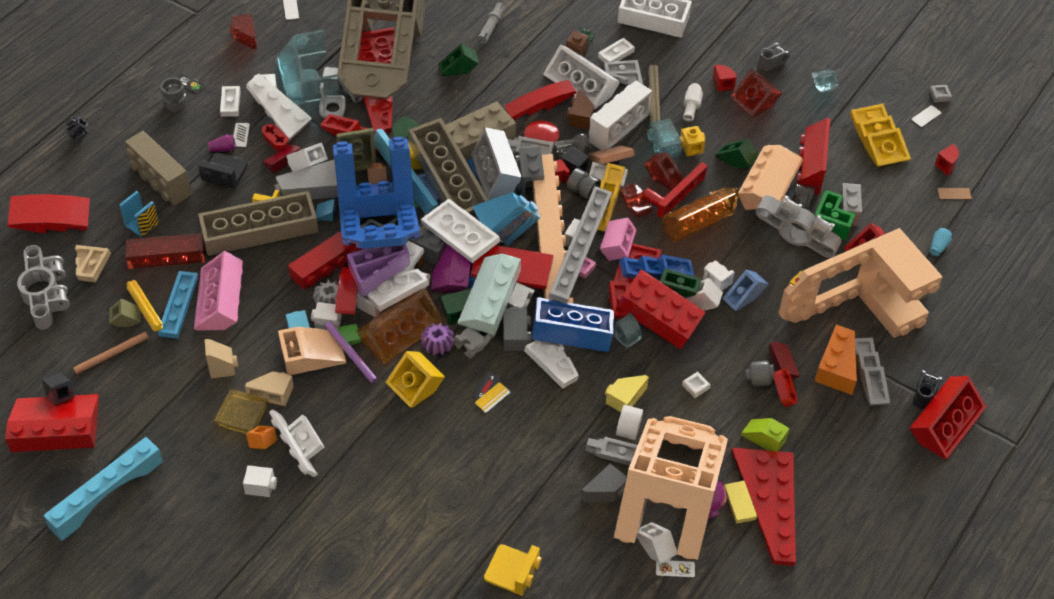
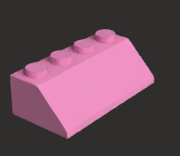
M226 251L201 268L194 323L195 330H225L234 325L238 320L237 314L240 303L239 294L243 261Z

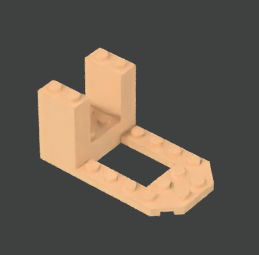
M898 228L804 270L798 276L800 280L794 286L790 284L784 290L778 314L782 319L797 323L801 320L805 321L817 313H823L832 306H838L843 301L854 299L858 295L888 332L896 338L900 335L904 336L911 330L921 328L926 324L929 312L919 299L939 289L942 275L903 231ZM861 263L856 279L817 296L822 280L832 278L836 274L844 270L848 271L853 266Z
M672 416L664 417L663 421H657L655 418L648 419L628 470L614 538L625 543H635L647 499L655 503L670 504L674 508L687 509L677 555H681L686 559L698 560L728 439L723 435L718 437L715 434V429L708 425ZM663 439L668 440L672 444H684L692 449H703L698 468L658 458Z

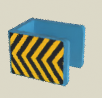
M137 191L119 205L124 225L141 238L159 224L155 204L150 202L143 208L140 194Z

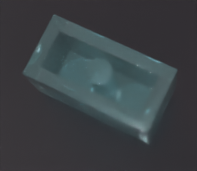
M670 118L651 122L647 131L648 139L652 141L654 151L659 154L661 160L681 155L683 143Z

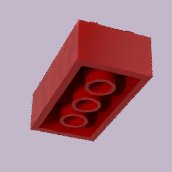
M642 269L616 306L679 349H682L706 313Z

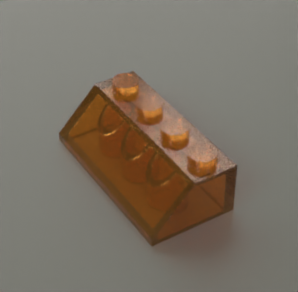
M722 188L708 196L697 199L691 204L684 205L676 211L667 213L663 216L662 229L675 243L734 215L739 190L737 188Z
M421 289L398 301L356 330L365 347L383 364H386L420 340L425 327H431L432 323L438 326L440 322L441 324L444 323V320L427 290Z

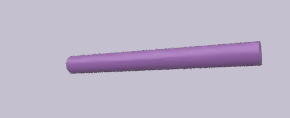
M331 321L327 322L325 328L370 383L376 382L377 377Z

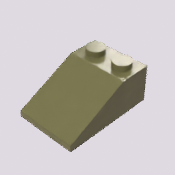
M373 128L337 134L336 145L338 142L343 141L348 142V144L352 143L354 171L366 170L367 167H370L371 163H376Z

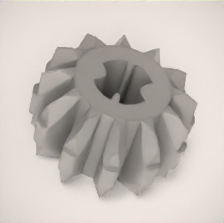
M328 280L325 284L320 282V286L315 287L313 299L316 306L318 302L336 304L337 281L331 283Z

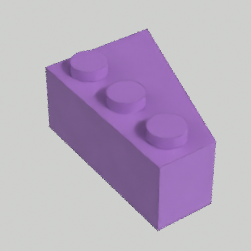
M406 244L366 248L347 254L349 269L361 297L410 265L409 251Z

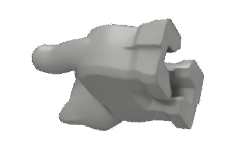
M467 327L460 335L455 336L454 345L458 349L464 345L467 349L464 353L471 359L476 353L482 351L495 335L487 333L484 337L479 334V330Z

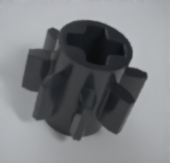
M74 116L65 123L68 126L66 132L72 138L77 137L80 139L88 133L86 130L88 124L81 117L76 118Z

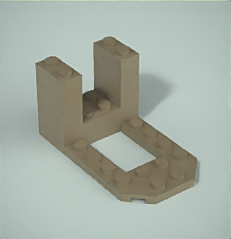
M348 0L337 76L353 96L388 99L407 85L413 37L421 38L426 7L424 0ZM374 19L397 22L391 64L358 61L362 32L372 31Z

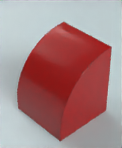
M724 65L714 66L713 79L718 91L735 89L737 79L735 72Z
M952 144L938 153L935 166L947 176L955 168L959 156L957 147Z

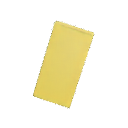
M745 481L725 484L724 488L736 524L756 520L757 515Z

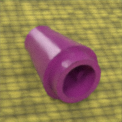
M226 134L208 142L210 152H228L236 149L233 135Z

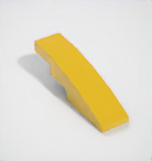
M607 163L600 188L610 191L612 194L597 229L598 231L605 232L608 222L611 220L625 172V167Z

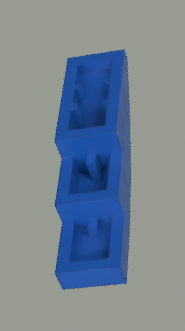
M661 255L658 258L642 256L638 260L626 257L619 260L622 275L626 278L635 279L642 269L655 279L661 280L665 268L695 276L691 260Z

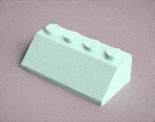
M506 254L484 258L458 324L495 335L521 272V259Z

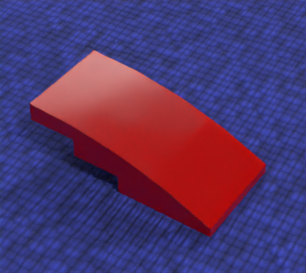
M53 194L11 196L7 227L46 234L47 229L66 232L67 228L86 231L88 227L90 198Z

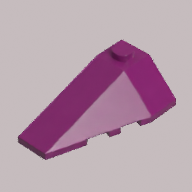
M447 244L433 271L431 291L456 293L469 289L472 262Z

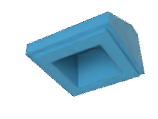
M335 199L317 204L316 217L318 221L334 220Z

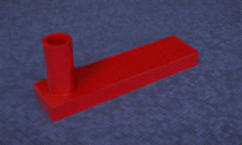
M701 162L665 198L649 188L644 191L642 197L658 207L657 215L663 219L705 179L708 166Z

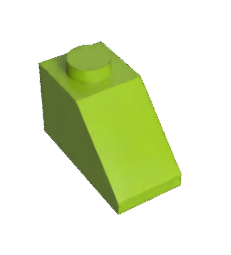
M772 418L751 419L741 435L767 451H779L787 440L790 428Z

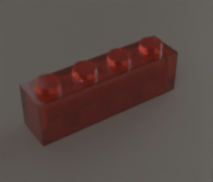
M192 233L127 239L125 258L128 268L205 262L203 234Z

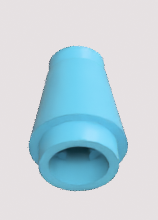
M940 228L935 231L930 249L932 255L940 256L952 241V233L949 230Z

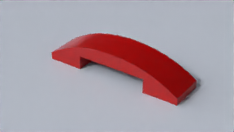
M343 266L341 269L335 313L355 314L358 288L349 266Z

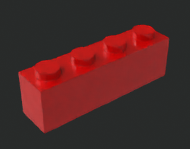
M340 231L289 264L290 277L305 290L323 277L330 275L338 267L345 265L348 261L347 254L362 249L357 248L355 243H351L349 246L342 244V234Z

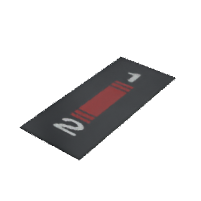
M487 371L472 398L477 400L498 384L502 376Z

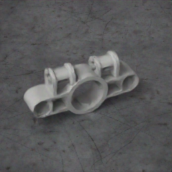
M768 195L762 198L755 211L756 215L779 229L780 235L787 242L797 246L806 245L826 258H833L836 255L842 240L838 235L831 232L834 223H828L819 214L815 217L808 210L801 208L802 204H796L788 199V196H785L782 201ZM791 223L801 225L806 231L796 228Z
M31 245L24 250L26 270L19 276L17 286L23 301L30 306L36 327L38 329H47L53 323L52 312L62 311L70 306L66 296L68 293L67 287L57 285L56 282L65 277V271L62 267L64 260L60 256L43 257L40 247ZM49 282V286L42 291L28 292L27 290L33 283Z

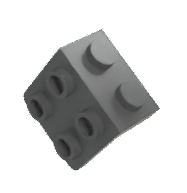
M541 147L519 148V155L515 156V162L521 174V181L517 184V192H521L523 197H525L526 181L544 180Z

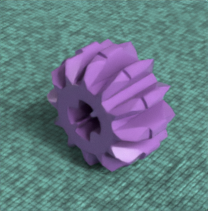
M441 322L438 326L432 323L431 327H425L424 332H422L421 343L423 348H426L427 353L433 352L434 356L440 353L443 356L444 351L450 352L454 344V334L452 330H449L448 325L442 327Z

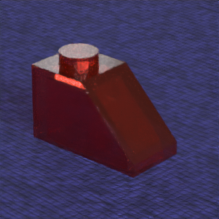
M252 14L231 16L232 23H229L230 33H234L235 40L252 49H257Z
M668 151L654 154L644 163L651 178L671 191L684 179Z

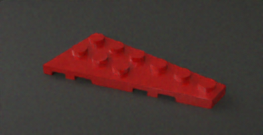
M732 448V456L737 463L739 474H741L743 481H745L757 515L758 526L764 535L765 544L772 563L794 566L796 554L793 453Z

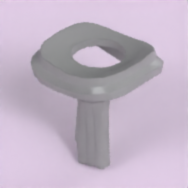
M321 83L319 115L324 119L328 114L343 117L346 109L345 97L325 96L324 83ZM334 103L339 105L340 108L336 112H329L326 107Z

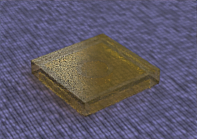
M230 389L214 419V424L247 434L258 425L268 405V399Z

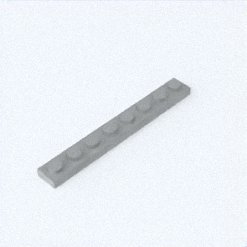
M594 187L552 286L549 298L567 304L612 192Z

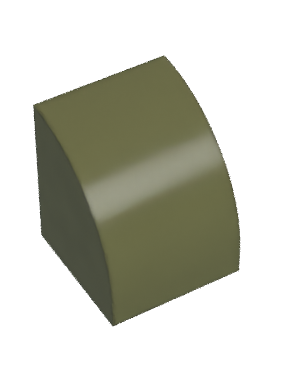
M120 299L109 308V324L131 327L141 322L140 308L133 303Z

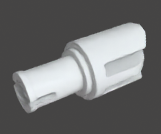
M693 83L688 87L683 103L686 107L683 119L688 122L694 120L695 111L700 108L703 97L702 88L697 83Z

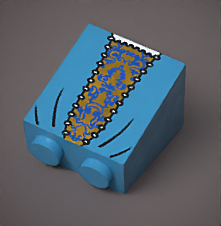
M513 192L473 207L479 221L500 237V241L508 246L541 218L537 212L538 207L534 202H528L522 195L518 196Z

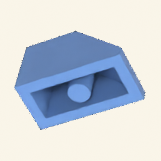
M745 270L723 297V300L735 311H738L757 299L768 283L756 272Z

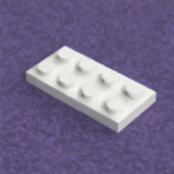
M450 199L443 202L421 219L423 226L472 263L500 242V237Z

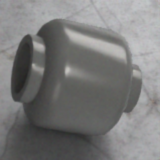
M767 360L751 362L749 369H746L747 381H751L754 387L771 385L774 380V364L770 365V362Z

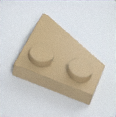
M76 245V276L78 280L96 282L111 255L110 250L107 248Z

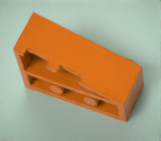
M839 325L835 326L819 365L815 382L850 395L853 394L857 382L855 331Z

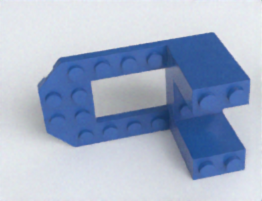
M394 137L392 138L393 140H389L391 183L389 181H380L378 184L364 182L356 186L352 143L348 144V142L343 141L333 145L342 244L349 246L351 243H355L357 248L366 249L403 245L408 243L407 239L410 237L412 239L420 237V229L414 207L410 149L407 138ZM386 215L397 216L398 225L386 224L384 227L370 225L364 229L360 228L359 218Z

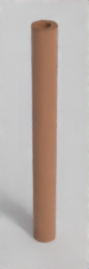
M143 332L73 367V370L77 375L149 339L146 332Z

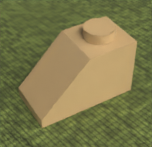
M205 339L206 359L211 379L234 376L235 367H238L237 355L233 356L232 348L213 340Z
M272 371L247 382L245 385L247 397L286 406L293 389L292 376L283 372Z

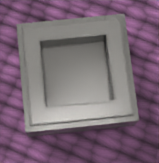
M947 85L930 86L929 91L934 102L951 101L952 96Z

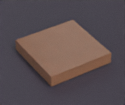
M620 145L589 153V159L599 164H606L632 157L634 149Z

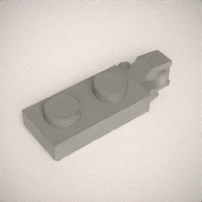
M519 136V138H514V140L507 139L511 151L515 155H519V148L541 147L542 155L552 154L554 147L553 142Z
M608 437L599 440L588 438L586 451L602 459L630 465L638 445Z

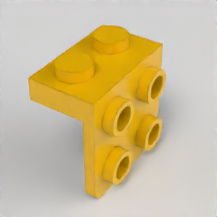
M503 544L499 545L484 575V580L523 596L526 588H529L532 584L535 569L538 570L541 564L540 548L532 545L527 554Z

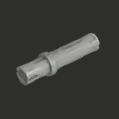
M497 3L494 10L489 13L488 20L477 37L478 41L481 40V44L487 43L496 24L501 21V15L506 9L505 5L501 8L502 3Z

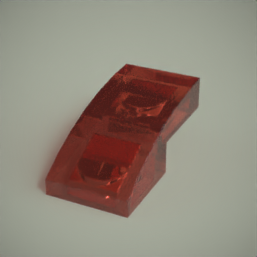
M635 183L620 188V196L636 218L653 212L652 205L642 197L643 191Z

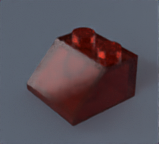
M750 69L730 97L752 117H755L771 108L783 93L760 73Z

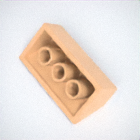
M781 145L764 146L738 192L745 210L757 209L760 201L766 195L782 201L803 161L802 157Z

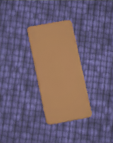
M938 188L940 199H972L969 188Z

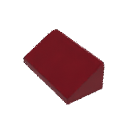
M289 145L262 163L272 173H275L288 165L286 155L300 151L301 148Z
M770 342L768 350L776 370L785 368L790 373L792 379L799 378L800 375L788 345Z

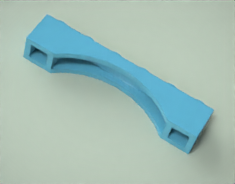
M147 437L143 438L43 515L49 529L63 541L81 526L91 510L110 492L129 480L147 475L163 463L159 448Z

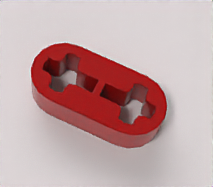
M266 124L263 126V138L273 149L281 151L289 146L288 137L276 125Z
M784 368L774 372V380L782 404L785 407L797 404V395L788 370Z

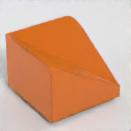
M257 426L246 434L250 448L266 449L277 442L275 427Z

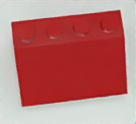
M99 394L74 395L75 398L57 405L47 397L16 399L7 421L5 436L10 451L94 448Z

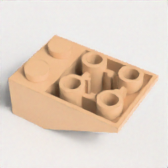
M294 327L278 331L288 375L346 363L343 348L328 330Z

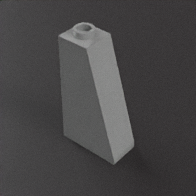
M334 160L276 177L277 184L274 187L275 190L280 191L281 196L309 191L311 199L338 197Z

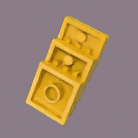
M884 104L850 111L856 131L877 167L905 162L911 159L900 128L895 127L892 116L887 115Z

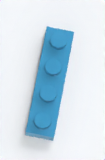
M178 272L162 318L163 329L158 330L160 337L179 338L198 281L197 273Z

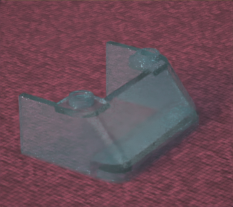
M324 30L294 35L276 56L285 96L295 104L320 100L321 83H324L325 96H339L337 74L319 77L318 72L314 69L303 70L299 58L300 56L326 52Z

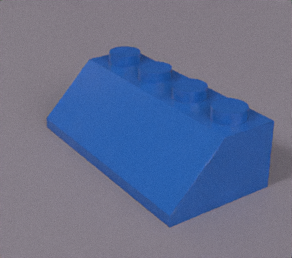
M537 297L532 339L609 352L613 337L614 310L573 303L565 304Z

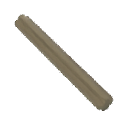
M650 65L649 89L652 90L650 124L652 131H659L658 66Z

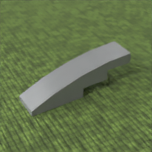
M856 338V363L869 405L890 404L884 368L880 365L878 352H875L873 338Z

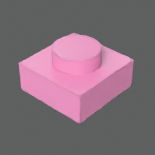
M586 257L579 276L585 279L595 269L596 262Z

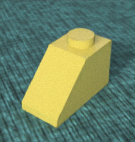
M643 375L617 379L613 385L610 384L606 389V404L619 412L622 411L623 405L633 407L647 389L649 377Z

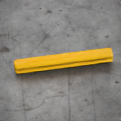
M128 281L127 289L152 330L155 332L162 330V321L137 281Z

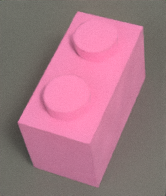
M629 218L608 222L600 249L609 261L623 257L628 258L636 233V228Z

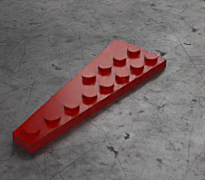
M394 27L362 32L358 61L391 64L395 40ZM393 95L388 99L363 97L372 128L375 131L382 129L386 134L392 133Z

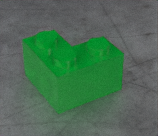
M825 190L814 216L816 217L819 214L823 220L830 224L834 223L831 232L838 235L841 240L846 241L851 231L855 214L840 209L843 195Z

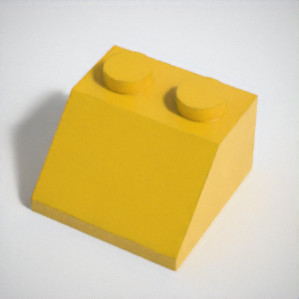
M406 351L385 383L410 408H413L433 394L445 376L420 352Z

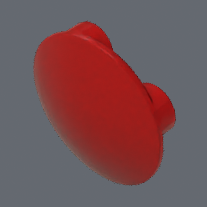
M535 121L525 128L524 136L555 143L559 138V130L551 122Z

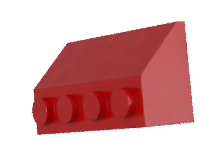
M830 118L807 127L805 135L801 134L800 145H803V147H800L799 156L802 157L803 161L798 169L800 173H797L796 184H799L798 192L820 195L827 165Z
M952 376L945 382L911 425L910 429L919 444L941 458L947 459L987 406L969 376Z

